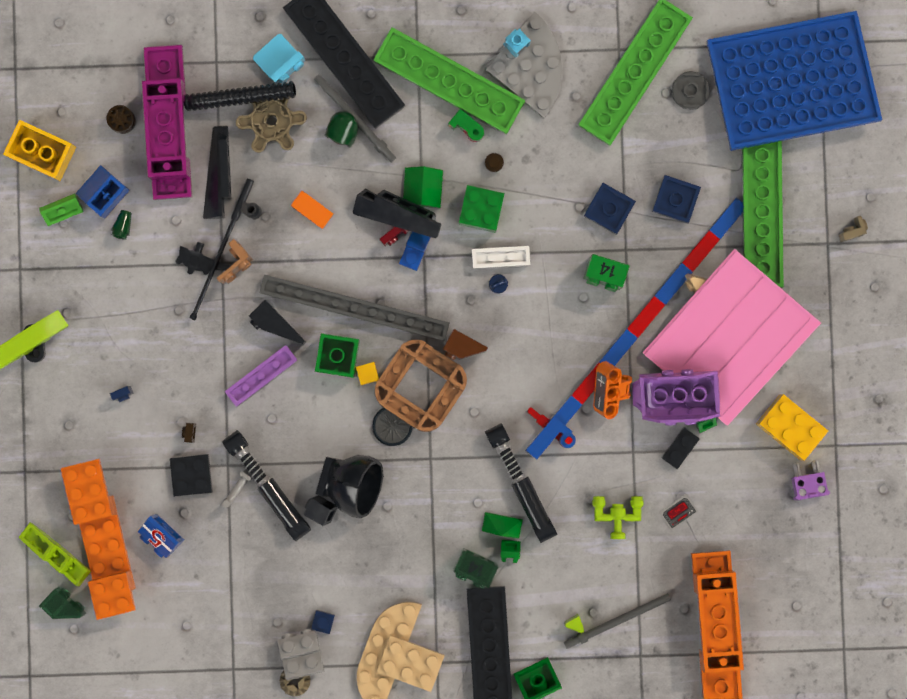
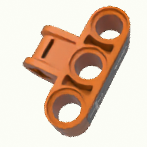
M607 361L601 362L596 370L593 408L605 418L613 419L618 413L619 401L631 397L629 390L632 377L622 375L619 368Z

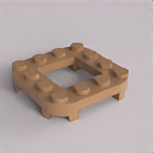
M410 340L400 346L377 381L375 397L382 407L415 429L422 432H431L443 423L466 387L467 377L461 365L455 363L425 341ZM415 360L447 380L427 412L395 392V389Z

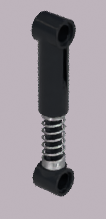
M500 423L484 431L492 448H495L497 453L501 455L500 459H503V464L505 463V468L508 469L507 473L511 475L510 478H512L511 481L513 482L511 486L539 542L543 543L558 535L529 477H526L524 472L521 471L520 463H517V458L512 453L513 449H510L511 446L508 442L510 438L503 424Z
M236 430L222 441L224 447L232 456H236L239 461H242V465H245L248 474L252 475L251 478H254V482H257L259 486L257 490L284 524L285 529L293 540L298 541L310 532V526L297 512L276 481L264 473L265 471L261 469L262 466H259V462L255 461L256 458L252 457L253 454L249 453L250 450L247 448L249 444L243 435Z

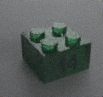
M462 548L453 572H455V577L464 581L468 578L473 581L474 586L484 589V587H490L499 566L487 558Z

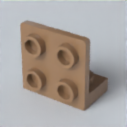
M235 239L228 244L231 247L229 249L230 253L238 261L216 278L223 284L226 282L228 284L237 277L236 273L240 270L245 271L252 265L250 262L253 259Z

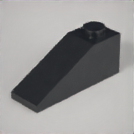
M266 300L249 315L252 319L250 323L257 330L261 328L266 332L304 345L306 343L296 330Z

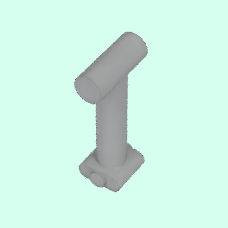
M240 472L241 477L227 498L222 502L223 507H231L232 502L245 483L251 481L252 478L249 475Z

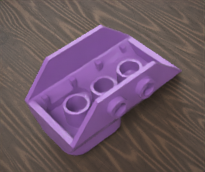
M684 369L679 373H674L673 370H663L662 373L639 374L640 378L632 383L633 406L640 410L643 420L665 423L667 426L676 425L677 422H684L685 425H694L696 422L720 417L718 371L693 372V369Z

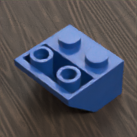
M100 165L75 194L99 216L105 219L130 190Z

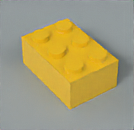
M19 120L3 155L61 181L76 146Z
M779 394L756 422L757 426L802 461L806 460L828 432L825 427L784 394Z

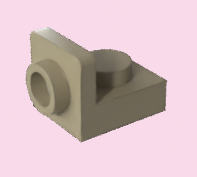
M861 215L854 218L856 229L854 226L843 229L844 233L839 235L841 242L867 234L868 226Z

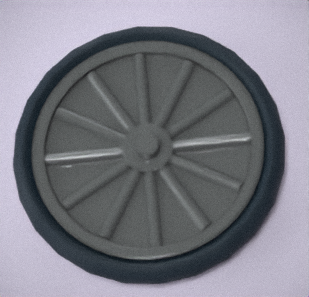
M385 408L377 412L372 423L375 437L381 443L388 446H397L404 443L410 437L413 429L411 425Z

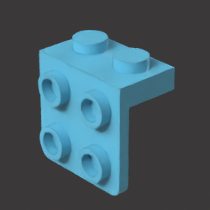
M282 34L276 35L253 56V60L276 85L277 83L283 84V82H286L294 71L297 72L304 66L305 62L304 56L299 51L297 52Z

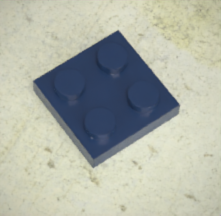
M664 175L652 212L689 224L701 187Z
M602 183L584 217L617 235L636 201L609 185Z

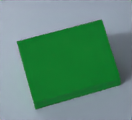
M425 166L406 167L403 198L421 207L441 209L443 170Z
M548 657L514 673L524 699H541L562 689Z

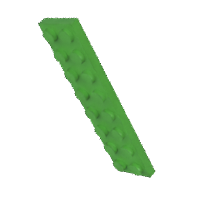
M659 0L578 126L610 146L693 17L668 1Z
M391 27L373 60L382 67L462 109L464 112L506 135L525 103V100L393 27Z
M782 141L742 148L743 256L780 288H783Z

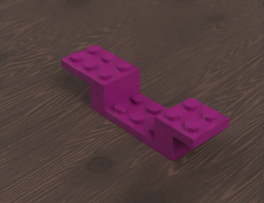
M183 46L144 47L146 81H142L147 170L148 178L152 180L153 200L192 198L190 159L186 155L183 108L184 96L186 95Z

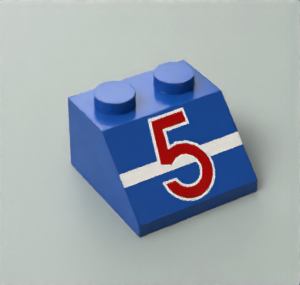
M158 514L151 515L138 531L141 534L140 539L146 544L150 543L155 548L154 552L161 558L163 556L165 558L169 557L184 541Z

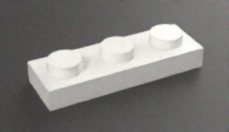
M529 246L472 249L473 269L530 266Z

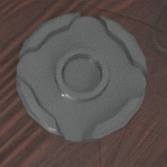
M684 72L673 83L672 97L676 104L683 109H698L709 98V82L698 72Z

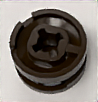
M123 105L112 107L106 116L108 126L119 134L129 133L136 124L133 112Z

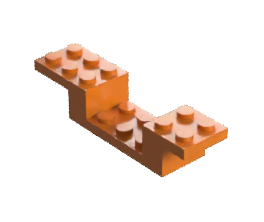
M100 459L60 468L73 523L80 526L92 580L88 582L96 619L99 620L135 611L136 607L132 590L136 589L114 496L108 495Z
M731 551L691 553L694 592L698 595L702 649H699L703 699H743L740 670H744L736 572L732 570Z

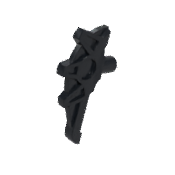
M197 242L195 250H189L186 247L180 246L179 256L175 262L178 265L183 263L188 268V274H193L196 270L203 271V274L207 275L212 268L214 259L203 255L202 250L205 244ZM219 262L215 271H226L230 265Z

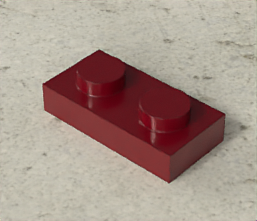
M394 227L382 236L380 241L384 246L387 244L392 246L399 240L397 237L400 234H407L410 231Z

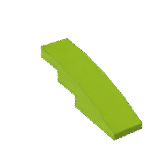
M56 310L0 345V370L32 352L34 348L50 340L52 336L68 328L69 325L61 313Z
M31 522L18 537L42 560L47 561L55 570L64 574L75 586L80 587L91 572L76 557Z

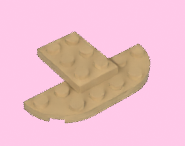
M416 602L398 603L384 610L375 621L357 669V686L363 699H387L394 679L429 692L432 691L445 655L409 642L422 604Z

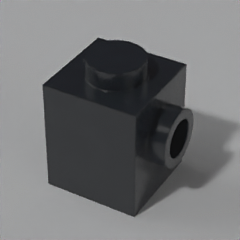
M318 495L307 501L304 516L324 526L331 523L337 507L334 503Z

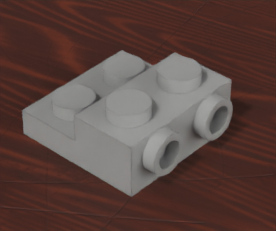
M305 629L300 631L301 635L285 634L281 636L282 639L278 640L287 681L325 672L318 635L315 631L312 632L311 629Z

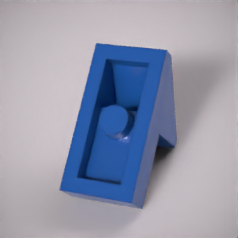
M412 232L399 264L417 271L431 237Z

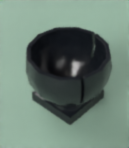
M355 455L345 460L326 457L315 494L330 497L340 511L351 517H366L376 505L381 492L384 476L383 465L379 460L366 455Z

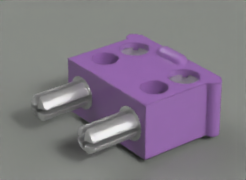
M818 460L812 461L814 474L804 476L801 475L799 463L793 464L795 477L791 479L795 494L794 500L830 494V491L827 489L825 473L820 472Z

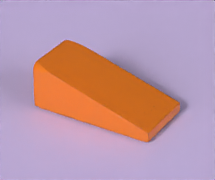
M301 191L291 204L292 208L321 229L326 226L334 215L304 191Z

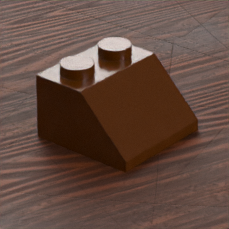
M454 329L443 351L446 352V357L455 361L456 358L460 360L485 353L488 347Z

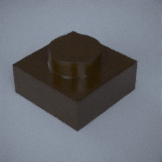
M186 423V427L183 426L182 438H184V442L195 443L196 423Z

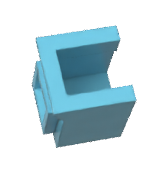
M515 29L505 38L503 45L516 58L519 56L518 53L521 49L530 45L531 40L520 29Z

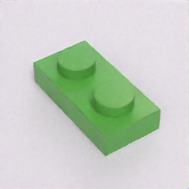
M74 193L40 207L39 210L46 224L50 226L82 213L83 207Z

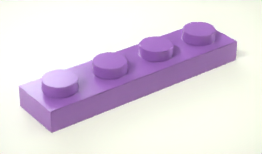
M285 345L228 388L225 393L237 407L298 360L287 345Z

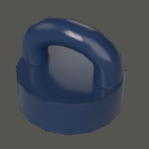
M497 274L491 277L489 287L492 292L500 294L506 291L508 281L505 276Z

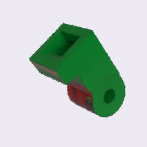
M462 109L448 123L452 130H455L456 127L460 128L472 142H479L484 136L483 127Z

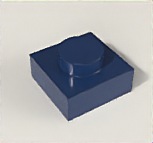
M126 386L110 393L112 401L118 400L120 403L130 399L129 395L133 394L131 386Z
M316 610L311 629L330 634L335 615Z

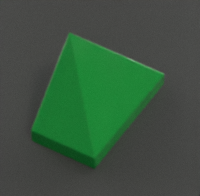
M485 512L482 531L503 537L519 538L523 519Z

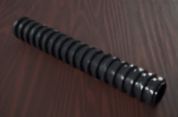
M290 81L289 83L283 82V84L277 83V85L273 83L271 86L269 84H266V86L260 85V87L256 85L254 88L249 86L248 89L243 87L236 90L232 88L231 91L226 89L219 92L216 90L213 93L211 91L208 93L203 92L202 94L196 93V95L192 93L190 96L186 94L184 96V106L187 111H191V109L196 111L197 108L199 110L203 108L208 109V107L212 109L214 106L216 108L220 106L225 107L226 105L231 106L232 104L236 106L237 103L242 105L249 102L253 104L255 101L257 103L260 101L266 102V100L272 101V99L277 101L278 98L280 100H283V98L289 99V97L293 99L296 96V87L293 81Z

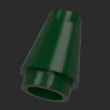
M120 211L111 228V235L113 237L126 240L127 236L130 235L131 212Z

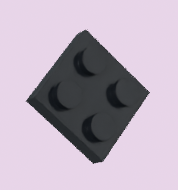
M209 454L170 458L174 497L213 492Z

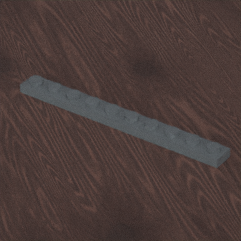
M264 275L259 292L260 294L442 341L446 339L450 322Z

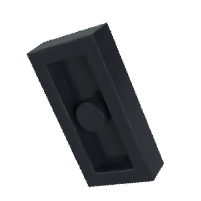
M684 427L661 458L678 470L700 438Z

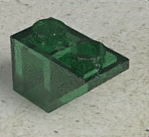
M55 588L39 605L52 619L81 618L86 615L85 607L78 601L74 602L70 598L71 594L65 588Z

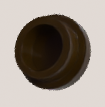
M491 153L485 159V167L490 172H498L504 165V160L498 153Z

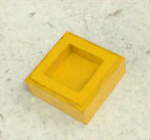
M375 362L356 367L361 385L379 380Z

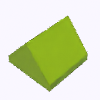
M578 614L564 622L566 628L584 633V628Z

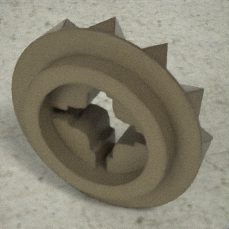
M283 671L279 679L281 689L293 697L302 695L310 686V675L302 677L298 682L297 688L295 684L288 685L291 680H286L285 672Z

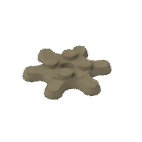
M278 98L277 101L273 99L272 101L266 100V102L260 101L259 103L255 101L253 103V112L246 116H239L236 119V126L242 130L251 129L254 131L255 139L251 147L257 153L263 152L270 141H277L283 150H291L294 146V140L290 137L289 130L294 125H302L306 122L307 116L305 112L289 110L287 106L289 99L285 98L283 100ZM270 116L277 118L275 125L267 124V119Z

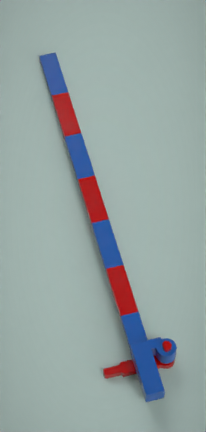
M737 197L551 420L543 414L540 415L532 407L527 410L543 428L525 450L537 460L554 439H557L564 448H571L575 445L576 439L572 434L573 431L565 425L594 392L598 365L603 361H607L615 366L687 280L685 275L693 273L743 213L742 201Z

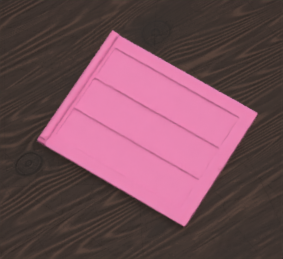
M734 249L642 353L660 369L673 370L674 373H679L684 369H693V372L718 371L720 417L717 418L728 426L816 330L821 322Z

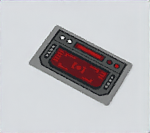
M685 494L659 512L670 530H673L696 514L698 510L687 494Z

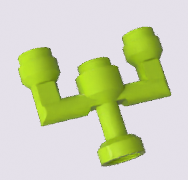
M593 496L594 521L614 520V532L610 534V539H626V534L622 532V520L641 521V508L644 505L643 496H631L630 505L633 508V514H626L624 504H612L610 514H603V508L606 505L605 496Z

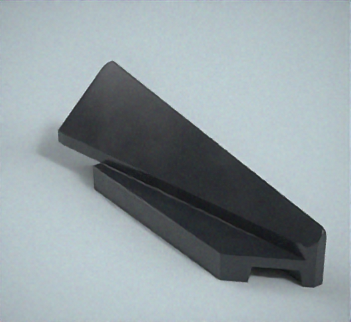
M215 126L212 130L203 212L204 219L225 218L224 199H232L228 126Z
M364 189L356 196L353 208L354 215L432 238H437L442 224L435 221L436 215L434 212L386 190L375 194L368 189Z

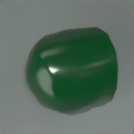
M346 111L333 114L326 128L325 137L330 138L336 144L348 145L349 148L352 147L358 133V124L355 117Z

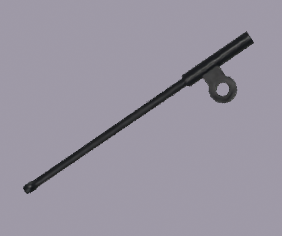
M247 178L231 216L232 220L194 311L190 315L192 320L197 318L200 305L240 214H246L252 219H258L261 216L262 210L260 206L256 203H246L254 183L251 179Z

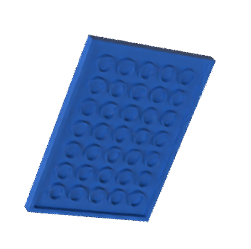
M857 11L707 40L731 151L881 122L883 120Z

